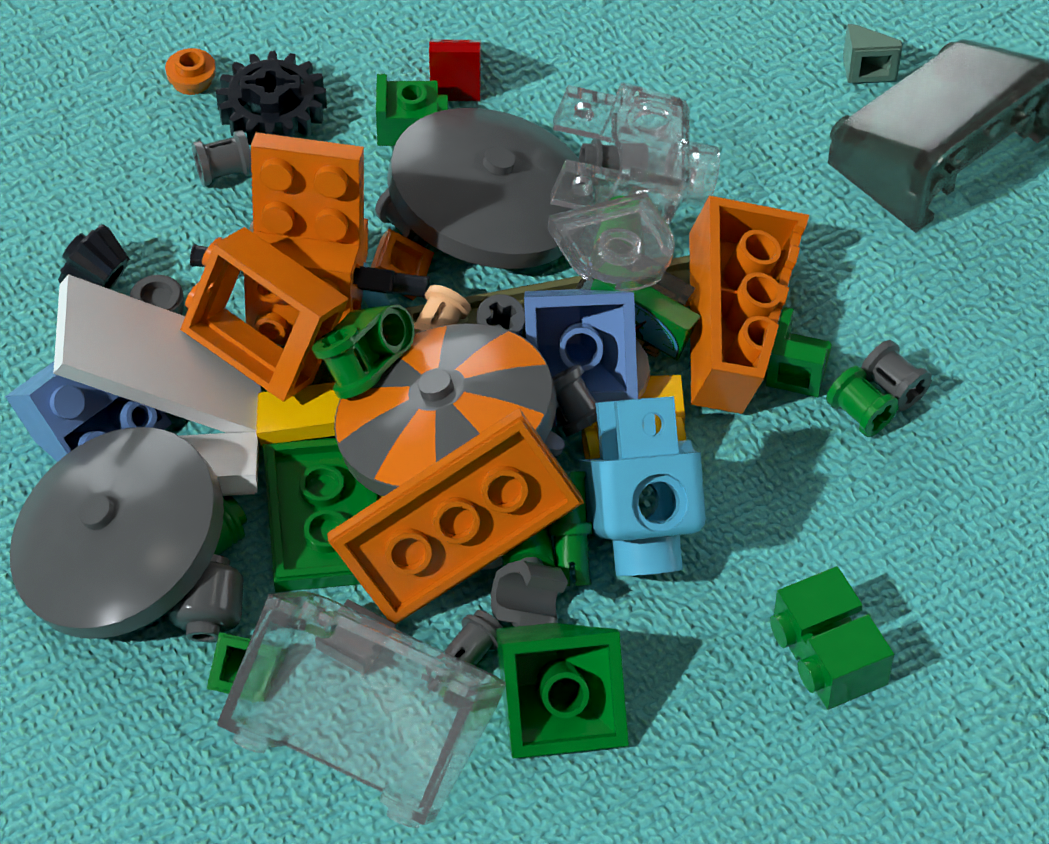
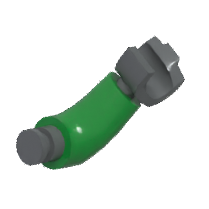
M550 431L544 443L557 460L556 456L562 453L565 443L560 436ZM548 527L501 556L503 567L497 570L491 591V609L496 620L511 622L514 627L557 623L558 592H564L568 582L563 571L555 567L551 535H548Z

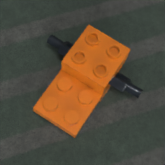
M255 133L251 143L253 233L349 298L339 323L345 318L347 313L361 309L363 291L425 298V293L430 285V276L397 273L392 270L363 266L364 262L366 263L368 253V219L364 218V147ZM193 244L190 254V266L205 267L202 264V258L208 247ZM240 270L239 274H244L246 323L275 344L286 345L300 311Z

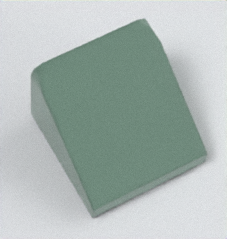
M847 24L843 50L847 82L897 81L902 52L901 40L859 25Z

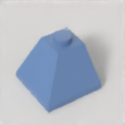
M588 289L525 291L526 340L532 343L542 354L552 377L571 366L580 364L584 370L581 377L596 403L638 399L634 292Z

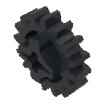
M270 51L267 60L261 61L255 54H250L249 65L244 66L241 63L234 62L232 64L233 75H221V89L216 90L220 122L222 125H230L231 136H233L234 131L243 130L247 134L249 145H251L256 132L294 137V134L299 132L309 137L312 135L311 123L322 124L323 109H327L326 88H324L323 76L321 73L313 74V66L310 61L304 62L299 66L296 65V54L290 53L284 60H278L276 52Z

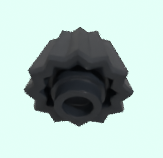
M101 224L95 230H91L87 236L80 233L70 242L62 255V258L67 262L60 270L61 274L58 281L61 283L69 274L110 289L122 276L130 259L110 228Z

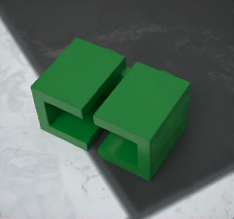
M838 566L777 590L774 615L770 617V625L775 639L782 648L789 647L798 661V672L804 686L810 693L817 692L827 710L887 686L895 655L869 614L853 621L850 616L862 611L863 604Z

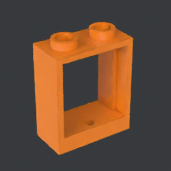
M246 227L241 228L224 239L218 237L209 245L203 255L202 264L205 266L200 281L192 288L186 298L185 307L188 308L180 330L285 402L313 382L323 359L315 357L312 346L339 323L349 298ZM240 270L300 311L284 349L225 309Z

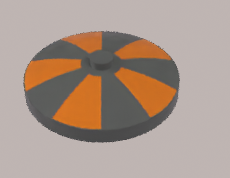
M484 324L440 326L415 333L413 344L409 350L404 352L370 389L357 396L339 400L334 422L335 438L344 462L355 479L370 491L380 496H385L519 408L543 442H545L555 420L557 394L546 360L539 350L522 336L500 327Z

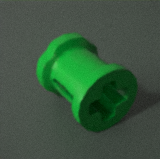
M853 366L844 371L834 381L827 393L826 401L834 409L842 408L859 423V431L865 437H872L878 434L893 419L899 407L898 399L892 394L884 395L866 380L867 374L860 366Z

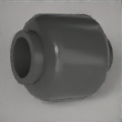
M213 554L209 565L194 587L181 601L167 611L168 620L175 627L185 630L186 638L196 642L217 641L219 632H226L235 628L241 620L243 576L236 568L230 566L228 558Z

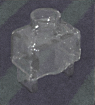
M625 82L620 84L616 95L571 85L567 86L553 118V130L600 139L602 145H616L620 159L619 171L566 159L552 188L550 204L595 213L594 226L599 229L608 201L615 196H629L635 199L639 205L638 211L642 236L660 237L667 231L681 203L703 207L709 195H713L720 168V151L717 146L690 141V109L685 100ZM579 108H588L589 110H580Z

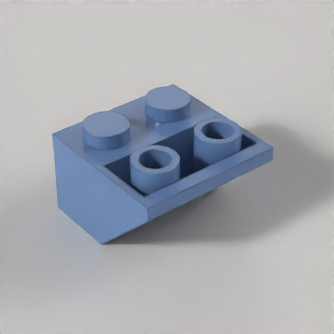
M54 361L5 396L33 440L57 462L76 447L105 433L133 427H150L165 430L172 424L164 411L53 374Z

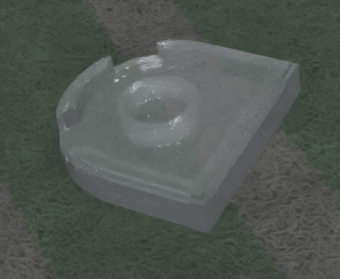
M645 191L549 215L547 230L574 271L588 281H591V277L602 282L616 284L615 290H639L659 282L663 277V273L671 264L675 247L673 233Z

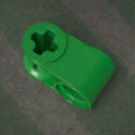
M400 305L358 309L347 313L339 324L318 339L312 346V351L315 357L323 359L336 382L333 386L336 396L339 399L351 398L374 386L380 380L381 375L404 352L408 351L413 344L415 335L414 323L409 312Z

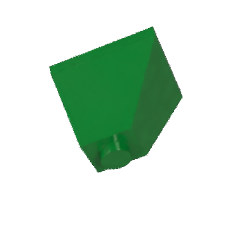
M545 623L496 629L501 689L512 759L629 746L620 632L618 629L562 623Z

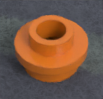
M195 48L177 51L169 57L165 66L168 81L178 92L186 95H195L207 90L216 74L213 57L206 51Z

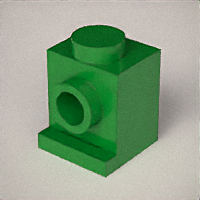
M377 74V146H395L401 134L414 122L435 112L448 110V95H438V81H387V74Z

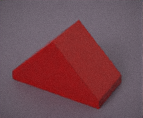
M432 39L429 41L430 81H438V95H448V101H480L481 40Z

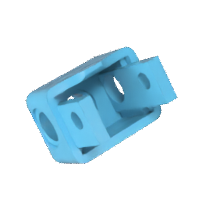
M674 396L595 403L600 458L579 460L580 471H586L587 522H592L593 533L591 534L595 537L613 540L616 576L649 575L683 570L680 535L699 532L705 525L706 516L701 452L694 450L691 440L678 442ZM655 414L660 418L662 423L661 429L657 434L655 425ZM649 484L654 490L656 500L652 512L647 517H644L640 512L638 502L642 490Z

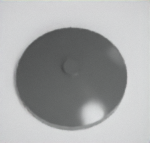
M482 108L448 109L435 112L417 120L397 140L387 173V184L391 200L399 215L416 234L444 253L486 267L520 269L536 267L559 259L572 250L581 240L593 210L594 193L592 183L588 174L580 173L579 158L558 137L537 124L496 110Z
M133 427L115 430L95 437L76 447L53 465L36 484L26 499L14 526L10 546V568L15 588L21 599L47 625L66 635L78 638L98 639L119 636L139 629L158 619L181 601L194 587L209 565L216 550L223 525L224 506L221 486L215 472L202 455L185 439L174 433L157 428Z

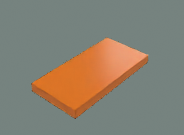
M519 408L328 532L327 536L329 543L388 621L397 624L576 509L584 501L580 492Z

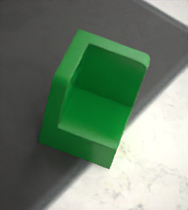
M783 306L769 359L766 386L818 398L832 344L826 340L791 333L794 308Z

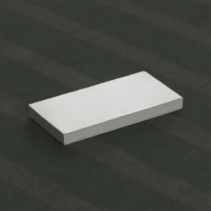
M69 274L59 286L53 374L225 433L256 432L258 393L261 392V386L181 331L185 316Z

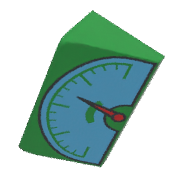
M609 262L597 273L590 289L634 292L636 337L676 361L680 358L701 317Z

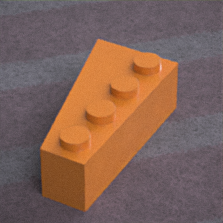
M709 195L689 233L690 310L701 316L690 336L691 405L740 414L744 413L766 374L779 327L777 323L788 295V284L792 270L797 262L800 251L799 244L809 219L808 214Z

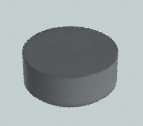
M147 276L139 280L131 289L130 297L180 315L183 314L184 297L182 287L175 279L169 276Z

